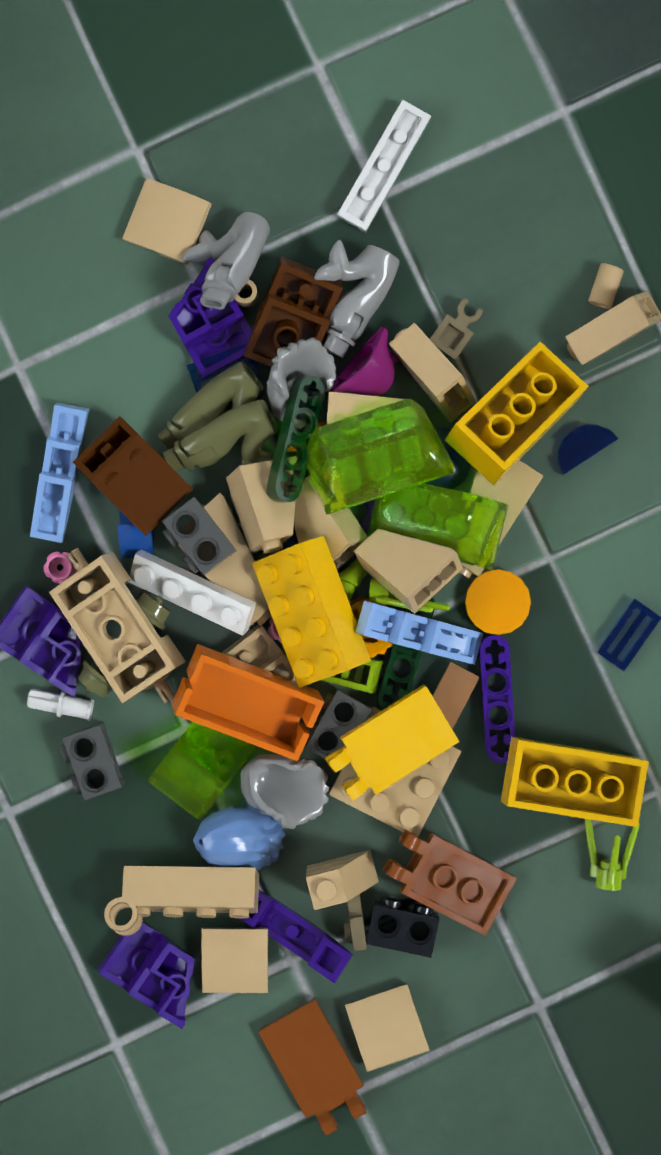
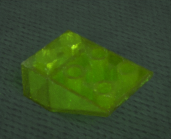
M192 722L155 769L148 782L200 821L256 746Z

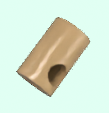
M601 263L588 302L600 308L611 309L624 271L616 266Z
M248 279L235 298L237 305L245 309L255 306L259 298L256 285ZM245 289L252 291L251 296L248 298H241L239 296L241 291Z

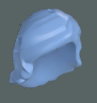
M244 800L239 802L238 805L235 804L223 810L212 812L201 822L193 842L201 857L209 864L218 867L256 868L258 871L262 867L270 866L272 862L278 861L279 850L284 849L282 839L285 838L286 833L283 831L284 827L280 825L279 821L274 820L270 815L261 814V811L254 809Z

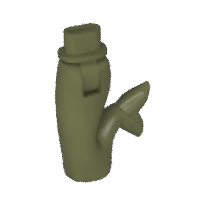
M243 361L231 366L202 387L174 415L172 420L170 419L166 422L168 427L158 434L159 439L168 449L174 448L176 441H182L190 433L204 427L224 414L231 400L233 401L232 409L256 401L263 390V385L255 373ZM244 435L238 439L240 448L242 446Z
M264 400L253 401L229 410L204 427L190 433L182 441H176L174 443L175 447L164 451L163 455L166 462L176 472L185 468L188 471L195 470L194 466L196 468H204L223 459L236 441L244 435L241 446V465L273 460L274 454L261 450V447L270 437L277 433V425Z

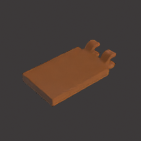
M404 829L398 841L403 843V846L414 851L410 861L405 867L388 858L382 870L387 872L388 876L402 882L399 889L402 894L486 936L517 878L513 874L432 832L424 840Z
M316 997L258 1030L260 1037L304 1116L308 1118L315 1114L326 1136L338 1129V1123L331 1110L346 1102L354 1119L366 1114V1106L356 1091L362 1088L364 1083Z

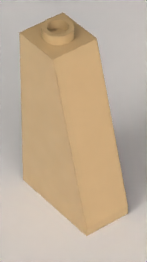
M519 460L493 486L475 469L452 548L457 552L463 567L459 572L467 578H470L472 574L477 577L480 576L543 478L542 474Z
M219 493L204 508L237 551L205 576L211 582L256 602L250 626L255 622L261 626L271 617V613L252 565L256 560L249 550L247 541L227 499L223 494ZM192 517L179 529L180 532L184 535L191 534L196 528L195 519ZM204 542L200 545L198 553L202 560L211 561L216 556L217 550L212 542Z

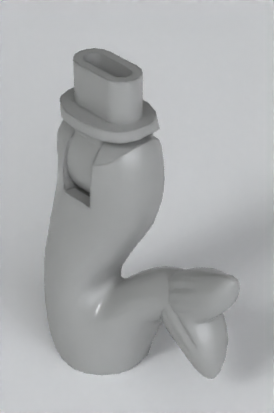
M244 212L237 217L231 229L222 238L216 240L208 230H204L199 236V244L191 247L184 253L183 261L202 262L210 258L217 259L208 269L205 282L202 285L203 295L200 298V302L203 306L224 309L228 302L234 301L236 295L244 287L258 262L270 234V227L265 218L252 212Z
M338 240L330 251L329 263L317 270L314 276L315 280L353 281L364 278L361 283L340 297L329 317L330 324L326 331L328 336L323 344L328 352L343 359L348 347L355 346L356 343L354 341L361 336L369 320L383 302L397 273L399 259L379 247L367 245L354 260L348 261L344 245L341 240Z

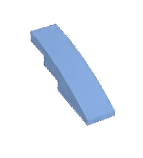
M59 402L54 405L50 437L46 442L43 468L39 474L30 537L62 543L64 540L79 469L73 461L82 453L89 408Z
M368 601L363 602L355 633L474 665L484 634Z

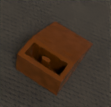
M121 416L73 461L79 470L145 536L193 490Z

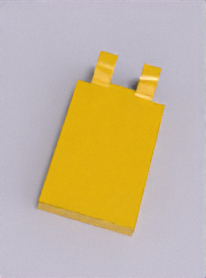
M423 684L342 735L340 739L345 746L324 758L335 773L349 763L352 765L358 776L341 786L347 796L354 801L363 795L368 788H371L372 792L377 795L459 743V740L427 686Z

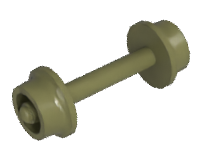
M143 592L136 602L148 620L161 630H164L166 628L165 621L171 611L163 605L162 597L154 598L148 593ZM84 660V668L78 676V680L86 686L87 693H95L105 698L112 690V687L98 666L88 660Z

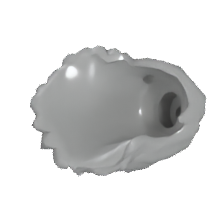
M315 338L308 340L299 339L297 343H289L287 347L279 348L277 350L278 356L272 359L274 365L271 367L267 381V394L271 411L281 422L283 421L291 386L297 378L316 376L323 383L325 392L330 391L333 387V380L336 379L334 358L331 354L327 353V349ZM304 386V391L308 393V397H311L312 392L308 390V386ZM299 404V408L309 409V407H303V404ZM298 414L294 419V426L301 429L306 425L304 417Z
M262 754L252 758L240 772L241 792L247 803L254 809L261 811V814L272 816L284 828L295 829L296 825H302L308 822V820L316 819L317 816L323 813V805L329 800L326 793L330 787L325 785L328 775L313 760L299 759L295 761L279 754Z

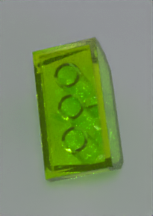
M411 398L380 406L376 409L318 427L314 430L307 445L308 475L326 515L455 473L453 462L424 408Z
M379 475L368 536H371L377 529L445 546L457 552L461 563L493 570L508 505L471 493Z

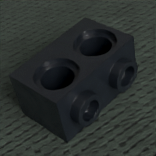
M382 897L381 901L374 900L366 944L432 958L440 920L439 915L434 913L432 908L423 904H414V908L401 906L400 900L390 897ZM386 914L394 916L397 920L395 926L388 930L382 929L378 925L379 918ZM418 921L425 922L429 926L427 933L423 936L413 935L410 932L412 924Z

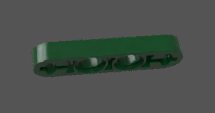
M316 376L297 378L290 389L267 482L268 495L275 502L287 503L295 501L301 493L325 394L324 385ZM304 386H308V390L312 392L311 397H308V393L304 391ZM299 404H303V407H309V409L299 408ZM298 414L302 415L306 422V427L301 433L294 426V419ZM290 446H293L298 453V459L293 465L286 458V451ZM283 470L293 471V474L288 475L289 472H283ZM281 482H284V485L288 487L287 493H284V490L280 488Z
M403 609L405 612L414 614L410 609ZM435 609L431 613L422 611L420 616L432 619ZM393 644L378 695V703L382 710L388 707V702L383 700L384 695H391L394 686L387 685L388 678L398 683H408L406 690L399 687L398 698L401 699L411 693L423 651ZM406 659L411 663V672L407 677L401 678L393 673L392 667L396 660Z

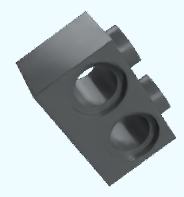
M196 497L190 499L162 521L167 527L162 531L174 547L178 544L181 545L187 553L183 559L194 573L200 570L203 575H206L237 551ZM186 515L192 516L196 521L195 530L188 535L182 534L178 528L179 520ZM204 542H212L216 547V556L211 561H204L199 556V547Z
M337 688L335 694L328 692L321 708L324 713L318 723L315 722L313 728L308 727L307 729L310 735L305 748L322 758L342 748L345 745L340 737L365 722L372 711V707ZM346 702L353 707L354 713L350 719L340 720L336 717L334 710L339 703ZM330 731L337 736L338 742L333 748L325 749L319 744L318 738L323 732Z
M104 722L62 738L64 744L60 745L62 756L66 764H72L75 775L71 776L72 784L77 795L82 794L84 801L122 788L125 785ZM81 738H87L93 743L94 750L91 755H83L79 752L77 744ZM97 769L104 774L105 781L102 786H94L90 783L88 779L90 770Z

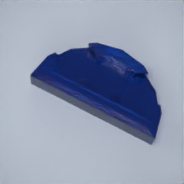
M585 424L571 430L563 438L558 449V465L562 475L619 438L610 429L599 425Z

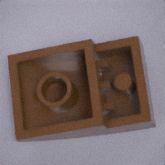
M281 256L260 306L243 356L272 367L274 365L272 359L278 356L277 350L279 348L287 347L289 343H297L299 339L308 340L315 338L322 342L330 324L329 317L343 290L342 281L315 280L316 270Z

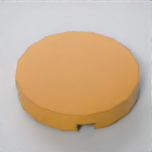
M497 569L482 573L472 581L465 597L468 617L476 627L485 633L495 635L511 633L520 627L529 615L531 605L529 589L521 578L509 571Z

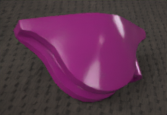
M380 327L355 354L333 382V387L330 391L326 392L327 394L329 392L380 396L390 388L395 375L394 365L398 362L399 358L387 347L388 331L385 327Z

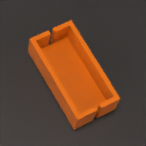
M197 644L186 669L188 678H182L171 703L174 714L298 761L310 735L306 726L313 728L324 704L319 691L308 686L299 688L295 681Z

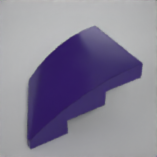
M212 258L205 262L203 270L196 280L189 285L184 293V297L168 315L204 381L246 358L243 354L252 331L235 299L233 302H228L224 309L209 308L201 304L200 298L203 295L202 285L205 282L208 269L214 263Z
M25 585L0 621V648L46 678L50 683L74 697L77 690L76 680L78 666H80L82 642L60 608Z
M143 921L140 929L135 934L119 936L97 971L103 977L124 988L130 996L154 1009L159 1016L181 1029L185 1026L186 1003L190 994L191 987L189 983L190 977L193 974L195 959L175 942Z

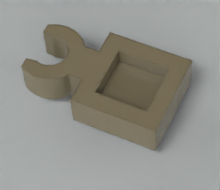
M466 298L458 305L457 318L454 319L447 314L430 338L442 353L454 361L474 334L467 326L476 323L483 312L479 308L474 316H467L464 313V307L469 300Z
M359 894L347 902L350 922L344 923L346 943L353 942L354 951L367 950Z

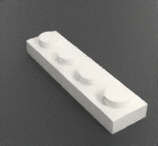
M404 100L401 101L339 210L337 217L363 232H367L429 123L431 115Z
M142 549L135 553L129 575L131 578L129 583L242 636L249 630L256 602Z

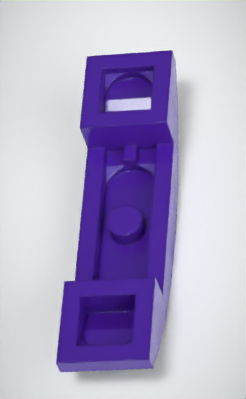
M259 890L258 913H249V918L241 919L253 928H268V936L308 962V966L333 983L337 982L353 956L349 950L323 930Z

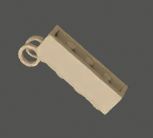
M124 866L122 897L115 898L108 903L105 908L104 918L108 926L122 936L135 934L142 925L143 917H149L150 912H163V916L175 918L183 917V912H196V916L201 918H215L216 913H229L231 918H249V913H258L259 872L256 868ZM131 908V920L125 925H116L115 918L117 913L121 909Z

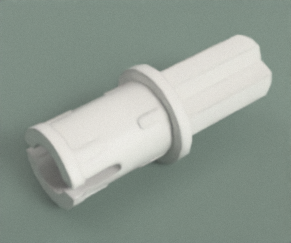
M31 689L27 698V706L33 709L57 713V717L67 715L90 721L94 700L68 696L64 691L61 694Z

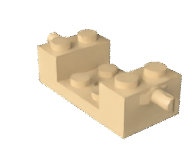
M79 548L72 550L66 556L70 559L77 572L49 592L122 703L130 700L142 691L155 688L164 704L174 698L175 694L165 680L173 670L186 661L169 635L160 638L125 585L131 578L114 552L102 555L88 564ZM109 620H115L120 624L121 634L118 638H113L107 633L106 625Z

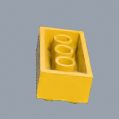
M539 342L454 425L445 441L494 486L571 409L589 386L543 343Z
M324 535L301 542L252 563L299 688L371 661L362 635L355 633L357 622Z
M511 737L501 802L508 807L638 827L649 761L640 757Z

